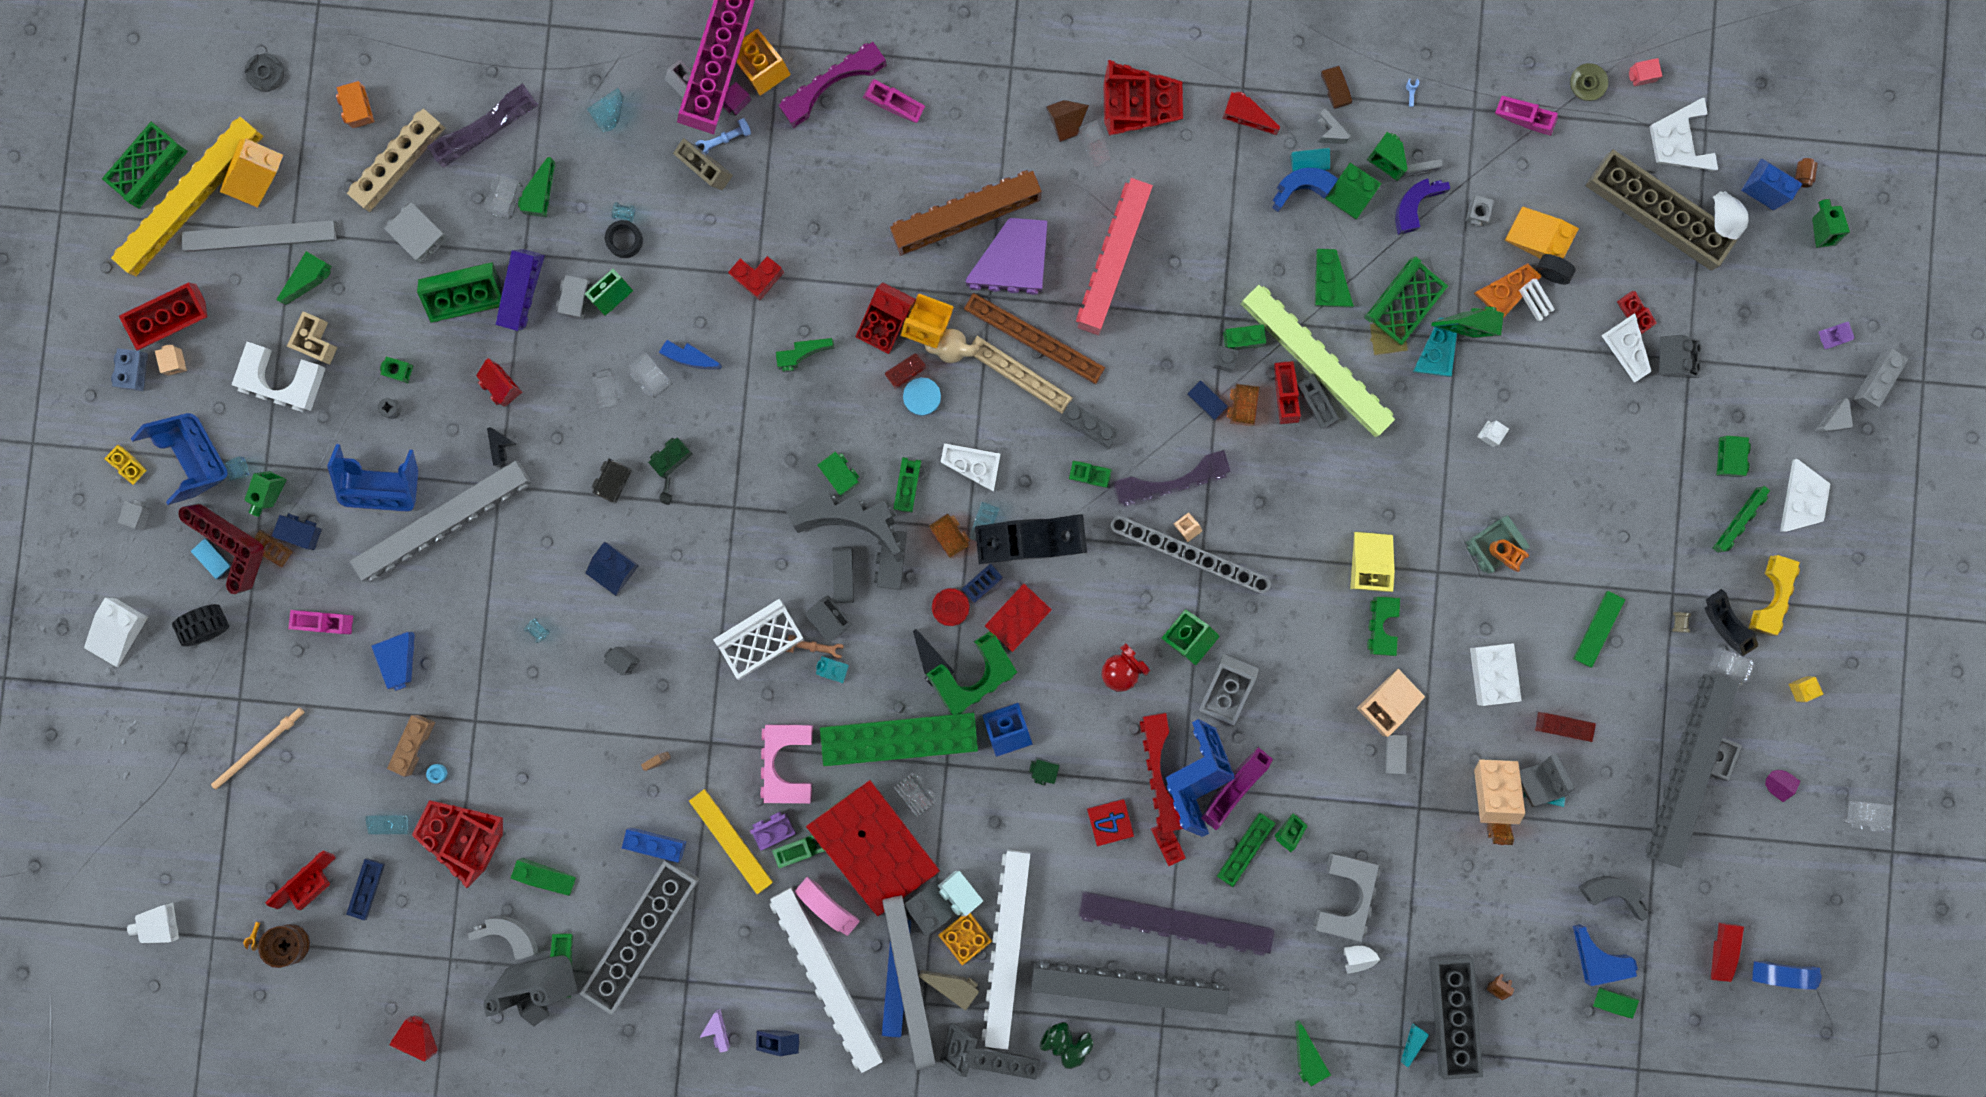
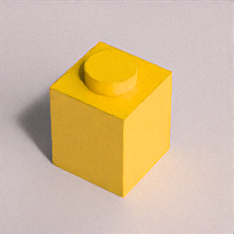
M1805 676L1788 684L1796 702H1808L1823 695L1816 677Z

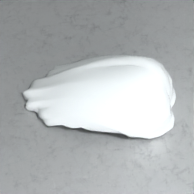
M1726 191L1719 192L1713 196L1715 201V230L1722 237L1738 239L1748 226V212L1738 199L1732 197Z

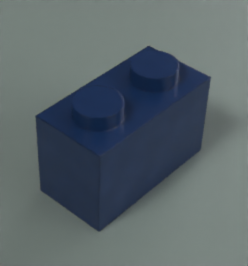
M290 513L287 516L279 515L272 537L308 550H315L322 531L321 528L316 527L317 523L305 520V522L299 521L298 516Z

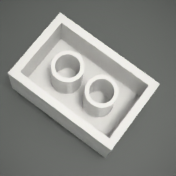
M1514 643L1470 648L1477 705L1486 706L1522 701Z

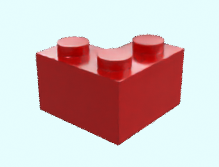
M768 256L755 270L740 258L728 272L731 278L759 301L784 273L783 269Z

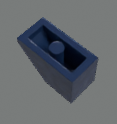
M757 1030V1051L780 1057L799 1054L800 1041L798 1033L778 1030Z

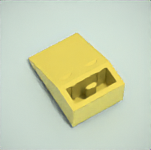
M1354 532L1350 589L1393 592L1395 573L1393 535Z

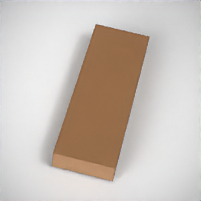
M668 751L657 754L641 764L644 771H647L671 759Z

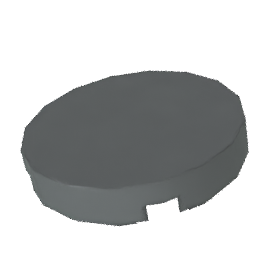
M268 53L254 55L245 66L247 82L254 89L261 92H269L276 89L284 79L282 63L275 56Z

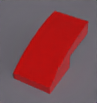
M1157 826L1151 828L1168 867L1186 859L1173 831L1161 832V828L1158 829Z

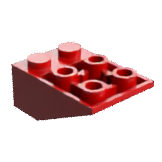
M882 282L874 292L855 337L890 354L916 299Z

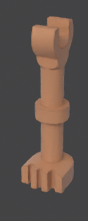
M789 634L788 641L796 639L795 635ZM801 641L786 652L794 653V648L797 647L808 649L813 653L818 651L832 654L834 658L841 659L842 655H837L835 650L837 648L843 649L844 646L842 644L828 646L817 644V641Z

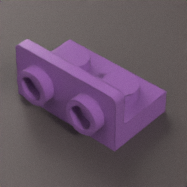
M781 812L770 816V821L764 823L761 820L752 825L753 829L750 830V833L753 834L760 851L796 834L787 813L781 814Z

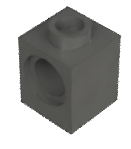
M530 992L516 1002L520 1016L533 1027L550 1016L547 1005L537 1006L532 1002Z

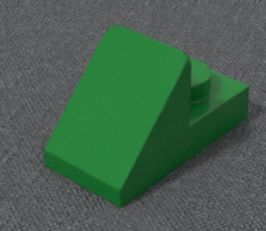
M1292 813L1276 832V841L1291 853L1297 847L1308 825Z

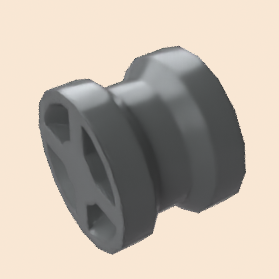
M385 398L379 402L378 411L382 416L394 419L400 415L401 405L395 400Z

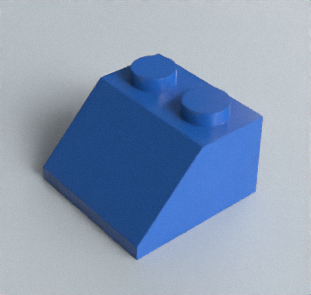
M1019 703L982 715L996 757L1033 745Z

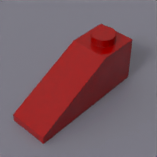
M1231 92L1222 119L1273 135L1278 134L1280 126L1250 97H1246L1242 92Z

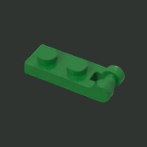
M902 457L894 510L913 513L921 460L916 459L912 461ZM913 468V474L906 473V469Z

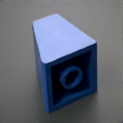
M1762 158L1741 191L1774 211L1793 200L1802 183Z

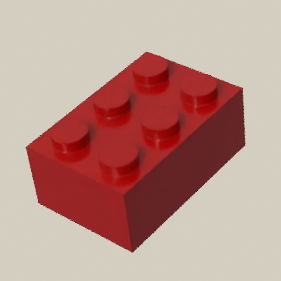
M1023 584L986 623L985 627L1013 652L1052 609Z

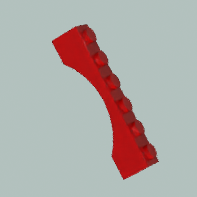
M1163 713L1142 717V721H1139L1141 733L1144 732L1146 740H1143L1144 752L1148 751L1149 759H1146L1147 770L1151 771L1152 778L1149 779L1150 788L1155 791V798H1152L1154 810L1158 809L1159 817H1156L1157 828H1161V832L1181 830L1183 828L1179 821L1181 819L1180 815L1174 808V800L1164 786L1160 770L1161 751L1164 741L1169 734L1167 715Z

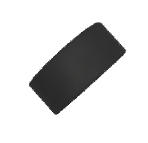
M615 221L609 225L605 232L606 246L614 255L620 258L633 257L642 247V233L630 221ZM622 228L631 230L635 236L633 246L627 250H620L613 243V235Z
M1544 254L1536 267V271L1549 281L1566 285L1570 283L1576 268L1569 261L1561 257Z

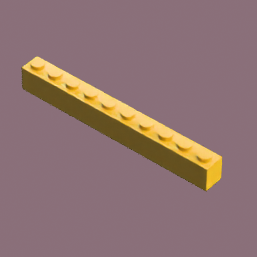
M242 117L232 121L230 128L218 137L217 142L205 151L200 161L193 164L189 173L179 180V184L166 194V198L154 207L153 212L148 218L141 221L138 229L132 232L127 237V241L114 251L111 259L127 273L136 277L224 181L239 140L248 139L258 143L264 136Z

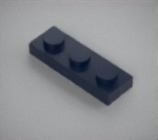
M368 858L364 859L346 915L364 921L367 920L385 866L384 863Z

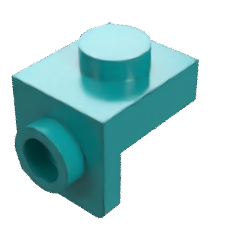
M821 656L816 665V674L843 683L849 665Z

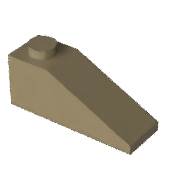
M685 138L681 140L673 152L677 158L714 188L723 191L733 176L721 164Z
M921 970L918 977L965 1011L979 993L978 983L971 978L967 980L961 976Z

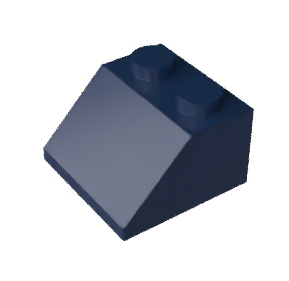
M604 541L592 557L585 574L617 596L639 565L613 545Z

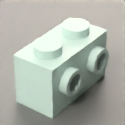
M954 871L938 885L941 889L939 891L940 895L952 903L951 908L958 916H967L983 902L960 871Z

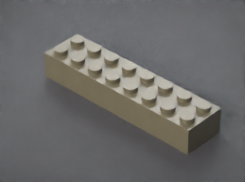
M1614 149L1605 155L1585 185L1711 271L1722 264L1738 240L1722 237L1715 230V217Z

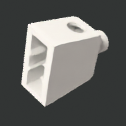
M173 903L136 915V923L127 926L128 935H138L140 943L172 942L179 939Z

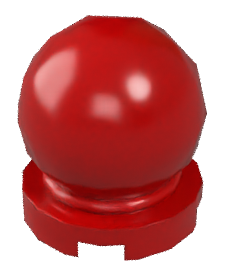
M1126 643L1120 647L1121 654L1109 657L1102 667L1101 676L1105 685L1116 692H1124L1133 688L1138 682L1139 674L1147 676L1151 671L1143 661L1140 660L1138 662L1133 657L1136 653Z

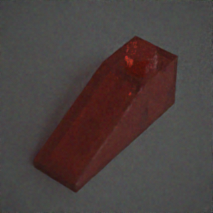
M1538 712L1535 731L1593 742L1596 723Z

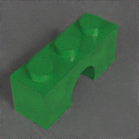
M1373 597V600L1370 601L1372 619L1369 620L1368 629L1371 631V639H1368L1367 649L1370 650V654L1397 656L1398 637L1387 635L1384 632L1383 624L1389 617H1399L1400 598Z

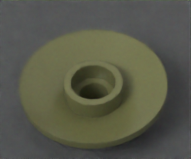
M1592 63L1582 64L1573 71L1570 77V87L1579 99L1594 101L1606 92L1608 77L1600 66ZM1584 82H1588L1590 86L1586 87Z

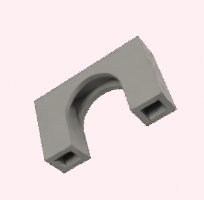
M1330 852L1326 872L1352 879L1359 889V901L1353 910L1345 914H1336L1317 909L1313 929L1362 942V938L1367 934L1366 920L1370 918L1372 907H1370L1371 899H1374L1376 894V888H1374L1375 881L1380 877L1379 865Z

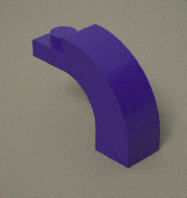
M1424 179L1413 185L1405 193L1397 206L1395 214L1398 235L1417 231L1421 227L1417 214L1420 201L1428 197L1446 194L1450 190L1449 182L1435 181L1430 186L1429 179Z

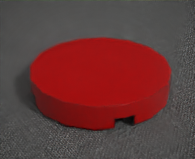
M948 588L936 594L932 601L931 609L933 616L939 623L945 626H956L967 618L970 605L968 598L963 592Z

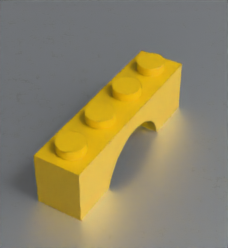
M1779 555L1769 557L1765 575L1773 583L1774 598L1766 608L1753 611L1748 629L1770 636H1778L1782 631L1783 617L1789 609L1788 601L1794 592L1793 584L1800 572V562Z

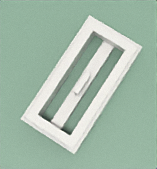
M1532 279L1519 290L1537 321H1542L1544 316H1548L1549 312L1555 310L1537 279ZM1527 289L1531 293L1535 303H1537L1538 307L1540 308L1541 313L1538 311L1537 307L1535 306L1534 302L1532 301L1531 297L1526 291Z

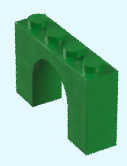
M990 631L974 641L985 661L984 674L976 684L967 687L957 685L948 668L943 664H940L926 674L947 710L953 716L962 714L968 706L978 703L984 695L994 692L1000 684L1010 681L1013 675L1018 673L999 640Z

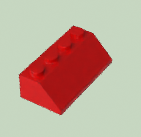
M189 282L119 315L136 351L208 317L206 302L197 284Z

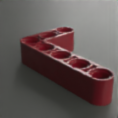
M198 503L181 507L178 515L184 524L235 556L226 581L228 592L238 594L252 589L264 555L263 545L202 504Z

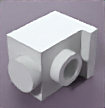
M1497 420L1492 423L1487 421L1477 437L1491 447H1495L1500 444L1509 428Z

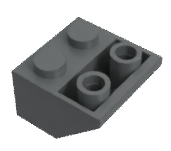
M1685 335L1660 337L1659 375L1699 378V372L1701 371V364L1699 362V354L1701 353L1700 340Z

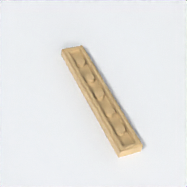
M977 336L971 345L975 344L976 339H979L980 337ZM983 340V345L979 347L977 354L973 356L1061 414H1063L1069 402L1073 399V397L985 340Z

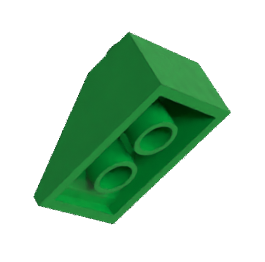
M1485 307L1484 310L1472 308L1471 311L1461 312L1434 321L1431 326L1471 338L1501 336L1504 313L1496 311L1497 308Z

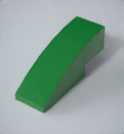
M813 835L772 850L778 868L825 851Z

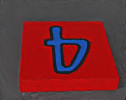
M1124 799L1087 808L1097 846L1134 837Z

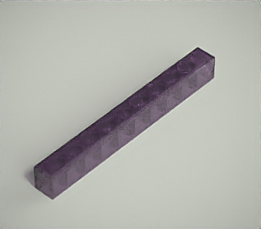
M1082 891L1078 911L1079 917H1082V920L1087 922H1093V919L1100 920L1101 924L1112 926V923L1120 924V928L1131 930V927L1139 928V931L1143 933L1156 931L1160 936L1169 937L1170 934L1176 935L1177 939L1184 941L1192 938L1196 939V943L1207 945L1208 942L1215 943L1216 947L1220 948L1232 946L1234 950L1245 952L1248 949L1253 950V954L1264 956L1265 953H1271L1274 930L1269 927Z

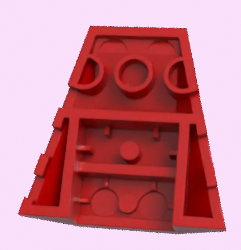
M1108 60L1103 91L1104 123L1109 136L1183 119L1182 81L1159 74L1154 75L1146 70L1141 71L1131 68L1132 66L1115 63V61Z
M429 800L412 836L426 850L437 857L436 859L441 864H444L454 877L462 881L466 888H469L486 870L503 836V817Z

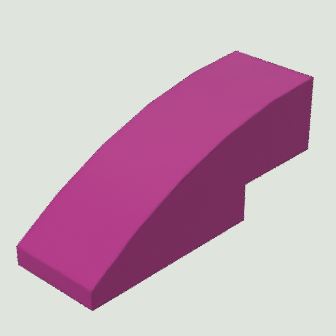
M876 79L870 81L862 97L914 123L918 122L925 108L923 104L893 87L889 88Z
M1501 96L1495 112L1496 115L1512 123L1549 136L1552 135L1558 120V113L1541 109L1539 105L1506 96Z
M290 610L288 629L351 635L353 615Z

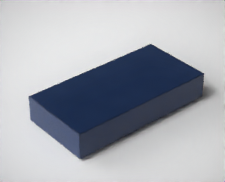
M1201 380L1187 394L1214 421L1228 407Z

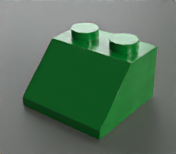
M1386 132L1367 158V161L1398 181L1408 169L1404 146L1396 134Z
M1349 163L1325 199L1357 220L1382 183L1352 163Z
M1185 609L1161 639L1196 666L1220 636L1208 624Z

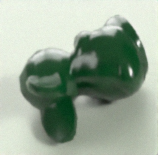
M1061 1022L1047 1028L1041 1038L1039 1047L1042 1051H1049L1051 1049L1054 1056L1061 1055V1063L1064 1068L1073 1069L1084 1063L1085 1056L1093 1048V1040L1091 1034L1086 1032L1081 1035L1076 1043H1073L1068 1024Z

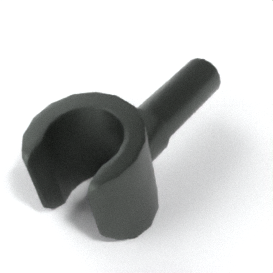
M670 477L665 478L664 489L660 494L661 502L666 505H670L673 497L667 494Z

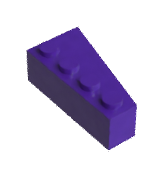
M525 249L511 251L495 325L516 331L523 330L527 326V315L532 305V298L545 255Z

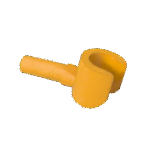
M255 922L252 934L243 942L246 949H248L251 943H253L251 945L253 951L258 948V943L255 939L260 926L259 922Z

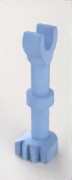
M745 118L737 121L739 124L738 128L727 133L724 131L720 136L711 140H699L695 144L697 147L704 145L705 148L702 151L708 154L709 150L721 143L726 144L730 142V139L742 134L747 137L751 135V131Z

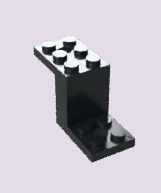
M1083 514L1051 519L1014 520L975 526L979 565L1087 553ZM1067 531H1068L1069 534H1070L1069 540L1066 539V532H1067ZM993 539H994L995 542H996V545H995L994 548H993V546H992V540H993Z

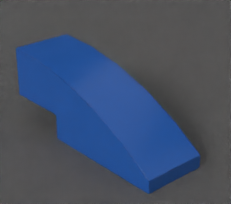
M666 340L659 351L664 357L685 366L708 370L721 369L722 367L720 363L688 343L682 349Z

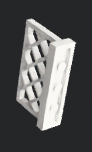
M778 599L713 640L719 647L737 680H740L800 643L804 638L788 613L786 606ZM785 614L787 618L785 626L776 624L777 617ZM764 625L771 626L769 636L759 635L760 629ZM775 627L784 629L781 639L772 637ZM787 630L795 631L797 638L793 641H786ZM748 635L755 636L752 647L743 645L744 638ZM758 637L767 639L765 650L755 648ZM771 640L780 642L779 649L775 652L768 650ZM732 645L738 646L735 657L729 656L725 649ZM742 648L751 649L748 660L739 658ZM755 650L764 652L763 658L759 662L752 661ZM738 661L747 662L746 670L738 673L736 669Z

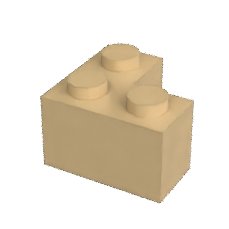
M302 312L287 347L329 365L338 348L321 340L328 322L306 312Z

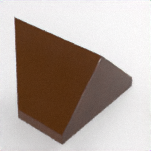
M1062 100L1046 107L1059 142L1078 135L1089 105Z

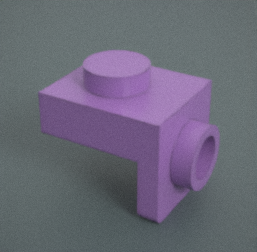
M1849 322L1819 331L1824 349L1855 339Z

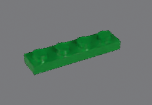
M1765 486L1757 487L1712 549L1718 553L1729 551L1734 546V539L1745 531L1746 523L1756 516V510L1759 505L1761 506L1767 501V495L1771 490Z

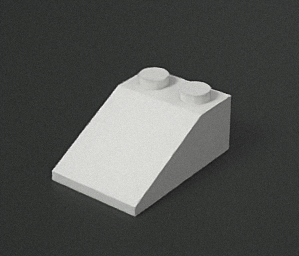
M104 598L95 613L84 648L110 664L119 667L148 617L116 598Z

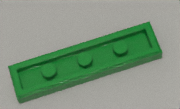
M1606 591L1573 660L1589 668L1593 667L1626 599Z
M1259 812L1216 876L1231 887H1234L1276 823Z

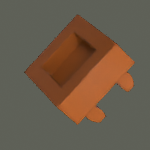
M1500 974L1494 981L1488 984L1486 990L1503 1001L1512 996L1514 988L1511 987L1512 981L1508 980L1505 983L1502 981L1503 974Z

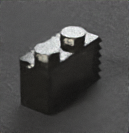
M609 458L601 466V476L593 482L592 489L594 490L592 493L616 504L633 469Z

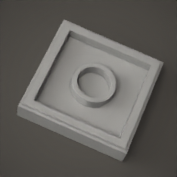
M1722 737L1711 775L1729 781L1742 745Z

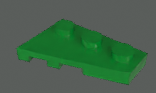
M1317 249L1315 306L1353 308L1354 305L1337 249Z

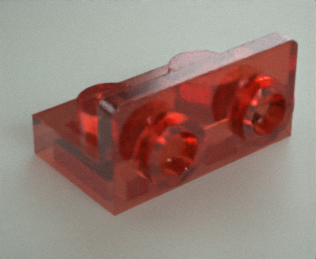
M914 353L885 372V376L893 388L897 389L924 371L926 365Z

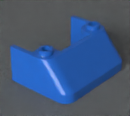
M191 413L142 424L131 437L132 442L150 437L153 444L158 448L165 449L171 447L185 471L188 479L181 482L179 488L166 501L167 505L194 498L221 483L228 475L225 465L201 422Z
M336 444L327 467L337 501L341 505L353 508L411 511L414 508L418 467L413 450L409 449L405 462L398 468V473L362 470L360 463L355 459L344 458L340 444Z

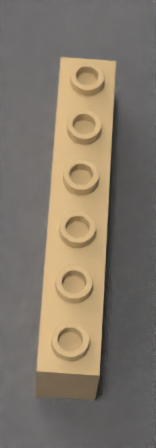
M424 108L418 111L413 116V120L409 125L401 129L399 136L391 140L387 149L375 158V162L371 167L363 171L362 177L351 184L347 194L365 210L371 212L445 130V127ZM424 128L423 133L417 135L418 129ZM411 142V146L404 149L405 144ZM398 156V160L392 163V158ZM382 170H385V175L379 177V173ZM373 184L372 189L366 191L367 186Z

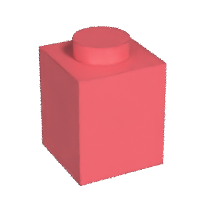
M1658 58L1637 62L1629 71V78L1633 81L1634 86L1653 83L1662 77Z

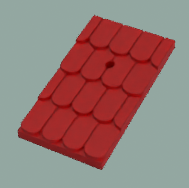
M871 780L856 788L806 826L877 917L885 912L883 899L901 895L904 898L941 871ZM859 831H865L866 835H860Z

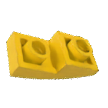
M119 444L104 458L132 485L147 471Z

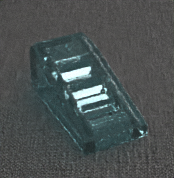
M981 502L968 538L976 541V535L974 534L975 526L978 524H994L1000 508ZM983 509L993 512V516L983 513ZM982 516L984 518L990 519L991 522L987 523L985 521L980 520V517Z

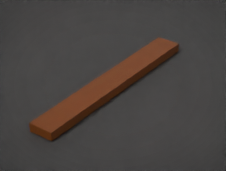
M975 293L971 295L964 308L966 312L1095 385L1105 369L1104 366Z

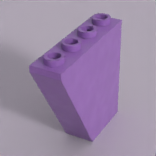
M1009 218L966 278V286H969L971 290L989 288L988 290L993 292H999L1000 289H1006L1009 293L1026 291L1027 294L1037 295L1038 292H1042L1047 221Z

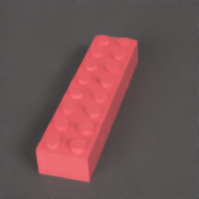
M1131 178L1129 183L1125 182L1120 197L1123 198V201H1118L1114 214L1117 218H1112L1108 233L1111 235L1110 237H1105L1101 250L1104 254H1099L1095 269H1098L1097 273H1092L1089 283L1091 290H1086L1082 302L1085 307H1080L1076 322L1079 323V329L1099 336L1153 185Z

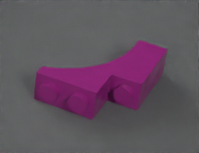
M1258 747L1233 771L1235 779L1226 783L1213 796L1201 819L1217 830L1245 793L1268 770L1273 759Z

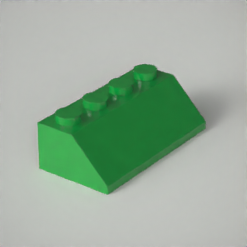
M491 262L418 279L417 293L430 323L497 308L500 306L502 288L495 266Z

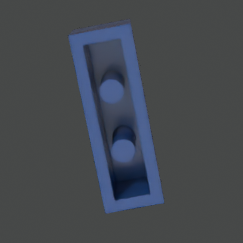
M630 827L626 829L622 849L678 863L682 860L687 841Z

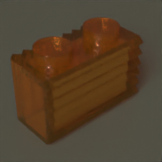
M1236 384L1234 389L1231 388L1230 400H1233L1232 407L1228 408L1227 413L1230 424L1252 427L1255 425L1259 394L1258 386Z
M946 514L929 525V527L951 559L969 547L967 542L970 539L965 531L961 533L957 528L960 524L955 516L950 517L949 514Z

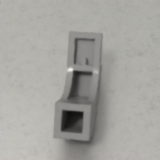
M490 917L485 920V924L474 926L473 931L468 933L470 941L488 935L504 937L512 946L515 960L529 957L539 952L531 931L523 923L510 917Z

